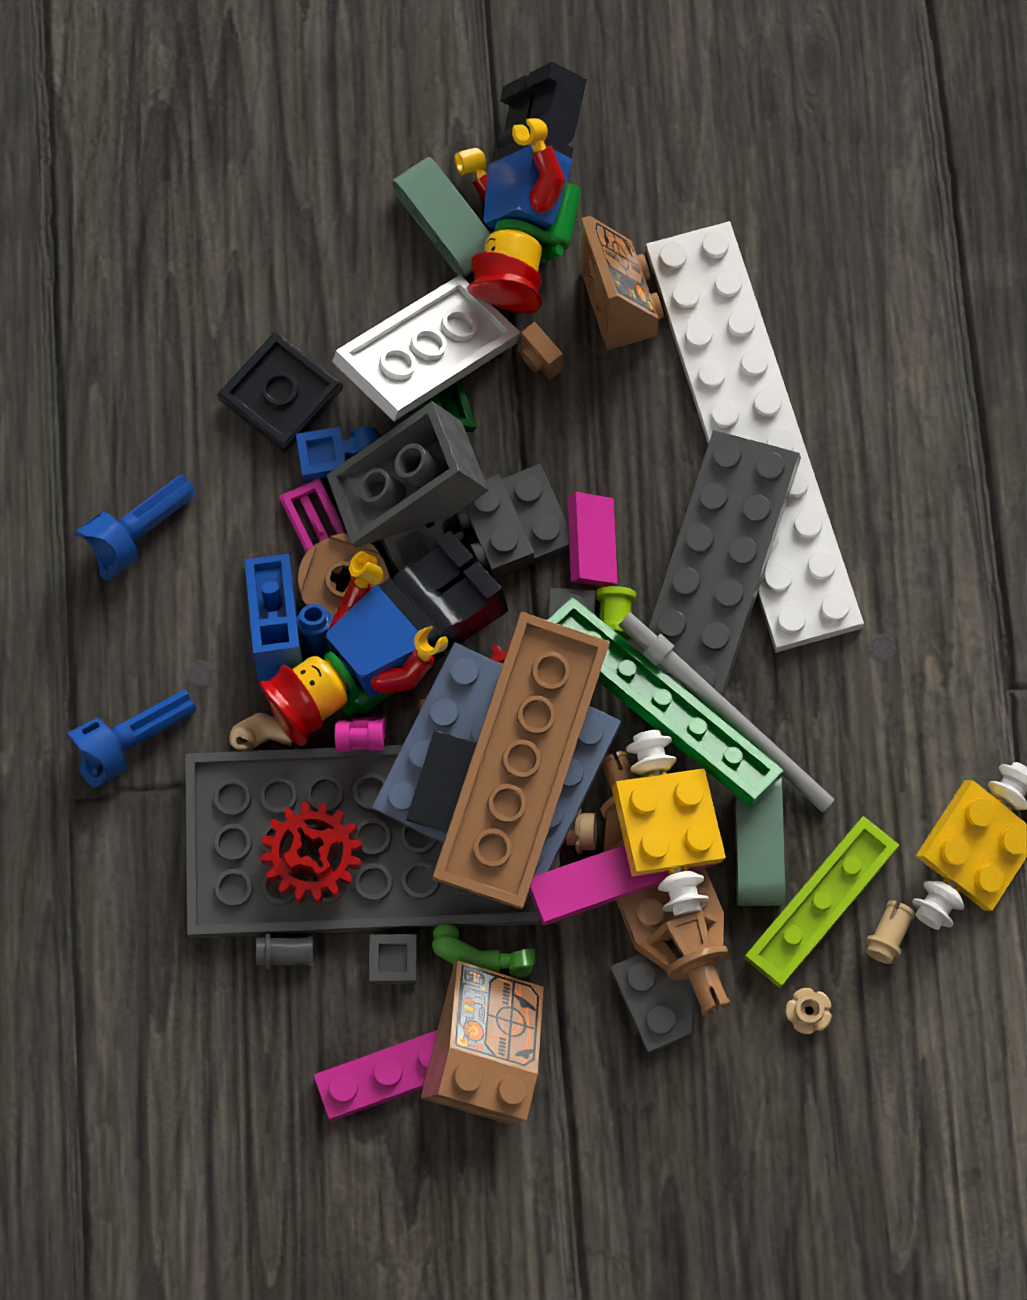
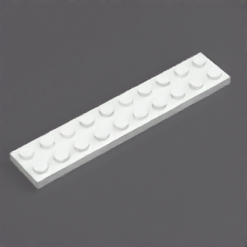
M730 221L647 243L645 251L707 443L709 444L713 430L799 452L801 456L757 594L775 653L862 629L864 622Z

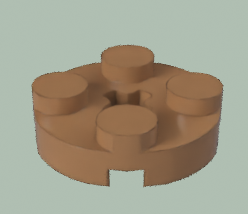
M348 534L330 536V538L324 539L318 544L316 543L306 552L299 567L298 587L302 603L305 606L310 604L323 606L331 613L333 619L345 591L339 592L335 590L336 583L330 581L332 573L340 574L342 568L349 569L354 555L363 551L377 558L376 565L382 568L383 579L380 583L376 584L379 586L389 579L387 567L383 558L379 555V551L372 543L360 547L353 546Z

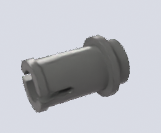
M266 933V938H256V966H266V971H270V966L313 967V936L303 938H270V933Z

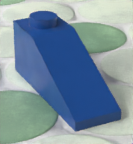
M289 553L245 559L252 647L259 683L260 681L270 680L282 665L293 669L303 662L300 632L297 628L296 618L298 615Z

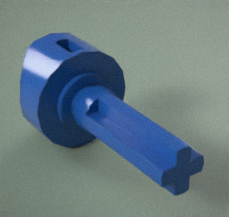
M180 474L118 521L110 514L102 511L73 532V535L85 539L92 547L98 561L99 576L104 580L110 581L138 560L139 554L133 541L139 539L196 496L193 491L195 488L191 481H187L184 475Z
M183 689L131 719L114 726L112 729L106 726L101 719L95 717L69 731L66 735L81 750L79 772L92 788H96L124 773L127 766L123 751L132 749L142 741L195 713L197 709L194 702L190 699L189 693Z

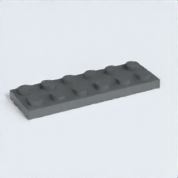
M713 430L649 629L656 636L661 633L674 645L672 650L724 697L801 456L799 452ZM660 664L657 665V667H659V668H660L662 671H664L668 676H670L674 681H676V682H677L679 685H681L685 690H687L690 694H692V693H691L686 687H684L674 676H672L662 665H660Z

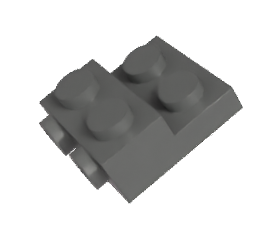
M541 463L501 479L499 474L485 479L489 491L455 513L461 529L470 528L476 543L471 544L470 548L475 562L478 561L483 568L487 567L489 574L495 580L570 550L569 525Z

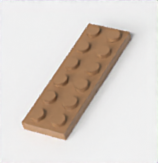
M521 611L432 880L518 909L523 908L610 641Z

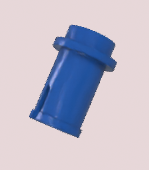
M310 604L305 606L297 616V628L303 635L305 656L307 658L310 655L318 656L324 660V655L331 651L325 636L333 619L331 613L323 606Z

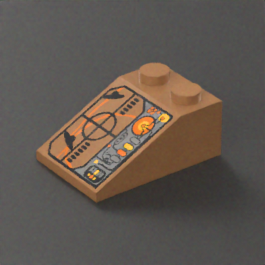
M591 216L581 218L580 274L606 350L657 336L658 320L664 317L658 294L649 293L645 280L650 279V273L644 255H636L630 239Z
M454 961L421 1099L506 1124L526 1121L538 1075L544 987L465 962Z

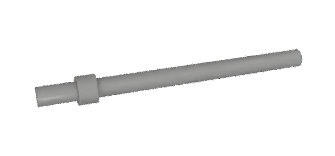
M631 612L623 618L618 626L644 649L642 654L655 666L658 664L662 665L707 708L784 770L782 776L821 812H824L832 804L834 798L672 650L674 645L661 633L656 636Z

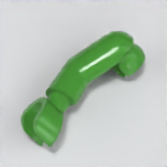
M452 924L437 925L433 931L434 940L432 948L434 953L453 965L454 961L458 960L500 973L501 970L509 969V974L518 979L526 978L532 972V966L535 963V949H523L511 954L500 953L499 950H478L459 940V930Z

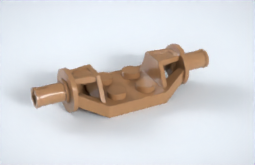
M618 751L616 753L617 760L614 759L613 754L606 756L601 766L611 789L616 781L636 779L635 773L631 772L630 769L631 764L627 751ZM613 796L600 808L603 818L606 819L603 852L624 845ZM706 869L695 872L704 876V881L696 886L698 894L709 897V901L701 905L702 911L675 918L673 912L663 911L662 907L670 901L668 892L659 891L658 886L616 900L635 949L664 969L669 980L689 979L703 1016L712 1015L714 1013L712 1009L715 1007L718 1013L731 1005L715 969L730 956L727 947L723 945L724 912ZM673 940L682 958L677 959L665 942Z

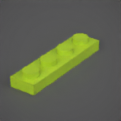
M862 816L749 950L744 959L781 989L898 850L899 844Z

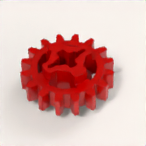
M304 801L301 805V813L296 815L289 807H286L284 809L286 821L282 824L272 819L270 826L275 835L262 836L261 840L263 846L271 850V852L260 855L261 862L266 866H274L266 873L268 881L272 883L281 879L282 881L278 888L279 893L284 897L292 889L295 890V898L299 904L303 903L307 894H313L317 905L322 904V893L327 891L335 899L339 898L340 894L337 885L342 882L352 887L354 880L349 870H361L362 867L361 860L352 856V854L363 851L361 840H350L357 833L356 825L350 823L342 826L345 819L344 811L340 809L330 816L328 815V806L325 802L319 805L316 812L311 811L308 802ZM307 825H321L327 827V829L319 831L308 828ZM291 834L293 838L291 848L281 858L282 846L286 838ZM302 839H305L307 844L311 845L313 849L319 850V859L322 867H319L316 861H313L308 855L305 856V847ZM343 847L341 862L333 872L331 868L333 856L339 853L340 848ZM303 874L315 877L317 881H302L296 877Z

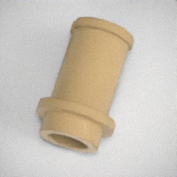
M894 900L887 902L886 909L874 935H869L866 939V944L868 945L866 953L873 959L886 964H891L894 958L900 957L902 950L899 946L911 920L915 917L914 910L903 903H900L899 908L896 909L898 903Z

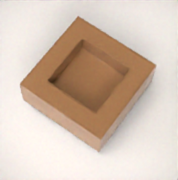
M533 322L521 331L522 350H520V355L532 371L537 372L540 370L548 380H551L563 370V353L536 322Z

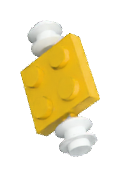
M659 730L641 732L633 737L634 742L626 747V751L637 754L638 762L632 765L630 769L631 772L641 775L643 778L616 781L612 786V792L632 877L669 871V876L658 886L659 891L668 892L670 901L662 908L663 911L673 912L675 918H680L697 911H702L701 905L709 901L708 896L699 895L696 886L704 881V876L689 871L688 868L721 863L726 857L705 768L666 774L677 761L676 757L665 754L664 748L672 742L671 737L661 736Z
M1013 762L1011 766L1001 764L999 771L1003 775V779L1001 782L990 781L988 783L991 794L974 780H964L916 854L917 858L944 878L942 882L925 881L923 886L928 892L925 900L914 898L912 901L918 910L915 914L916 917L927 926L939 930L941 926L952 927L954 925L949 917V913L952 909L963 910L965 907L959 891L981 909L993 911L1027 858V823L1011 811L1027 810V801L1024 798L1027 793V767L1018 762Z

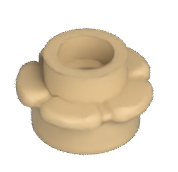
M581 808L566 837L567 846H575L577 854H581L583 850H596L597 843L596 814L582 813Z
M801 988L793 994V999L787 1002L785 1009L786 1017L792 1022L794 1029L802 1034H812L817 1030L822 1031L829 1025L832 1018L831 1013H829L831 1002L827 995L821 991L816 993L811 988ZM812 1007L814 1013L812 1015H807L805 1013V1008Z

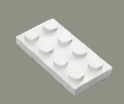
M459 275L337 349L332 362L395 421L515 345L521 332L491 304L470 295L467 292L469 283Z

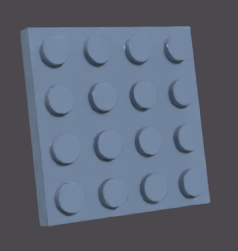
M454 642L372 806L373 810L444 843L447 833L406 821L434 730L477 743L503 666L502 664ZM591 706L588 708L534 876L551 870L622 725L620 720Z

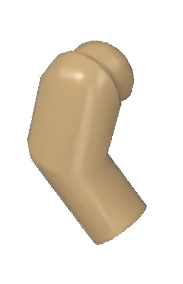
M256 713L237 723L232 728L229 737L231 746L237 751L252 750L268 740H273L290 747L294 744L282 731L275 717L265 713Z

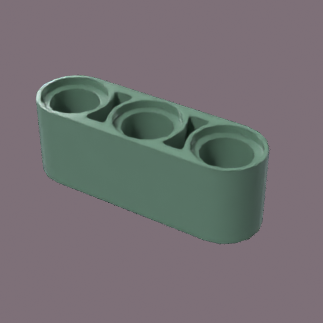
M426 157L394 178L391 183L402 204L458 276L461 275L463 278H466L473 273L471 258L475 254L484 252L485 242L490 232L431 157Z
M780 777L751 808L733 794L737 906L785 905L782 779Z

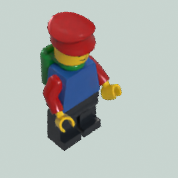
M550 62L530 72L529 76L524 75L503 86L500 102L509 106L504 132L498 137L497 150L493 152L487 174L485 172V155L480 149H467L454 155L455 166L461 176L474 174L475 181L473 185L485 204L483 221L487 227L495 230V232L487 237L484 252L475 254L471 258L474 281L467 286V292L475 298L496 307L519 314H531L537 312L541 307V295L538 293L542 283L540 273H538L539 264L542 266L548 265L549 260L558 258V256L563 254V251L571 246L581 189L578 186L567 183L574 149L568 144L572 142L575 135L587 79L554 62Z
M450 530L436 540L437 547L416 564L402 569L392 580L389 578L379 586L376 584L382 581L383 571L381 567L376 565L377 558L363 551L356 553L349 566L350 574L355 578L350 580L325 636L331 651L324 655V660L318 656H311L293 669L282 665L270 680L260 681V687L276 721L286 736L295 744L304 746L310 734L322 729V721L340 708L346 717L353 718L358 713H368L396 692L414 689L426 672L435 665V662L445 655L444 651L452 648L454 642L462 643L509 611L501 586L478 561L475 563L474 556Z

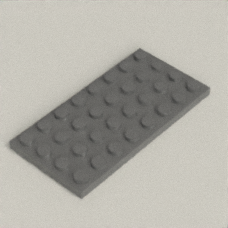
M403 745L384 746V751L361 749L351 750V752H336V748L185 754L187 936L189 939L266 936V933H270V935L435 929L440 924H452L457 928L541 925L542 922L529 891L523 908L518 909L432 880L443 843L373 810L372 806ZM304 801L308 802L311 811L316 812L322 802L327 803L328 815L330 816L340 809L344 811L345 819L342 826L354 823L357 827V833L350 840H361L363 851L352 854V856L359 858L362 862L361 870H349L354 880L352 887L341 882L337 885L340 897L335 899L329 891L322 893V904L319 905L316 904L313 894H307L302 904L297 903L295 890L293 889L283 897L278 890L282 880L270 883L266 876V873L274 866L263 865L260 855L266 852H271L270 849L263 846L261 841L262 836L275 835L270 826V821L274 819L283 824L286 821L284 809L289 807L295 815L301 813V805ZM307 825L308 828L319 831L327 829V827L321 825ZM291 834L286 838L282 846L281 858L291 848L293 841ZM302 839L305 847V856L308 855L313 861H316L319 867H322L319 859V850L313 849L311 845L307 844L305 839ZM343 847L340 848L339 853L333 856L331 863L333 872L341 862ZM559 853L551 870L560 868ZM303 874L296 877L302 881H317L315 877ZM562 920L556 921L551 924H562Z

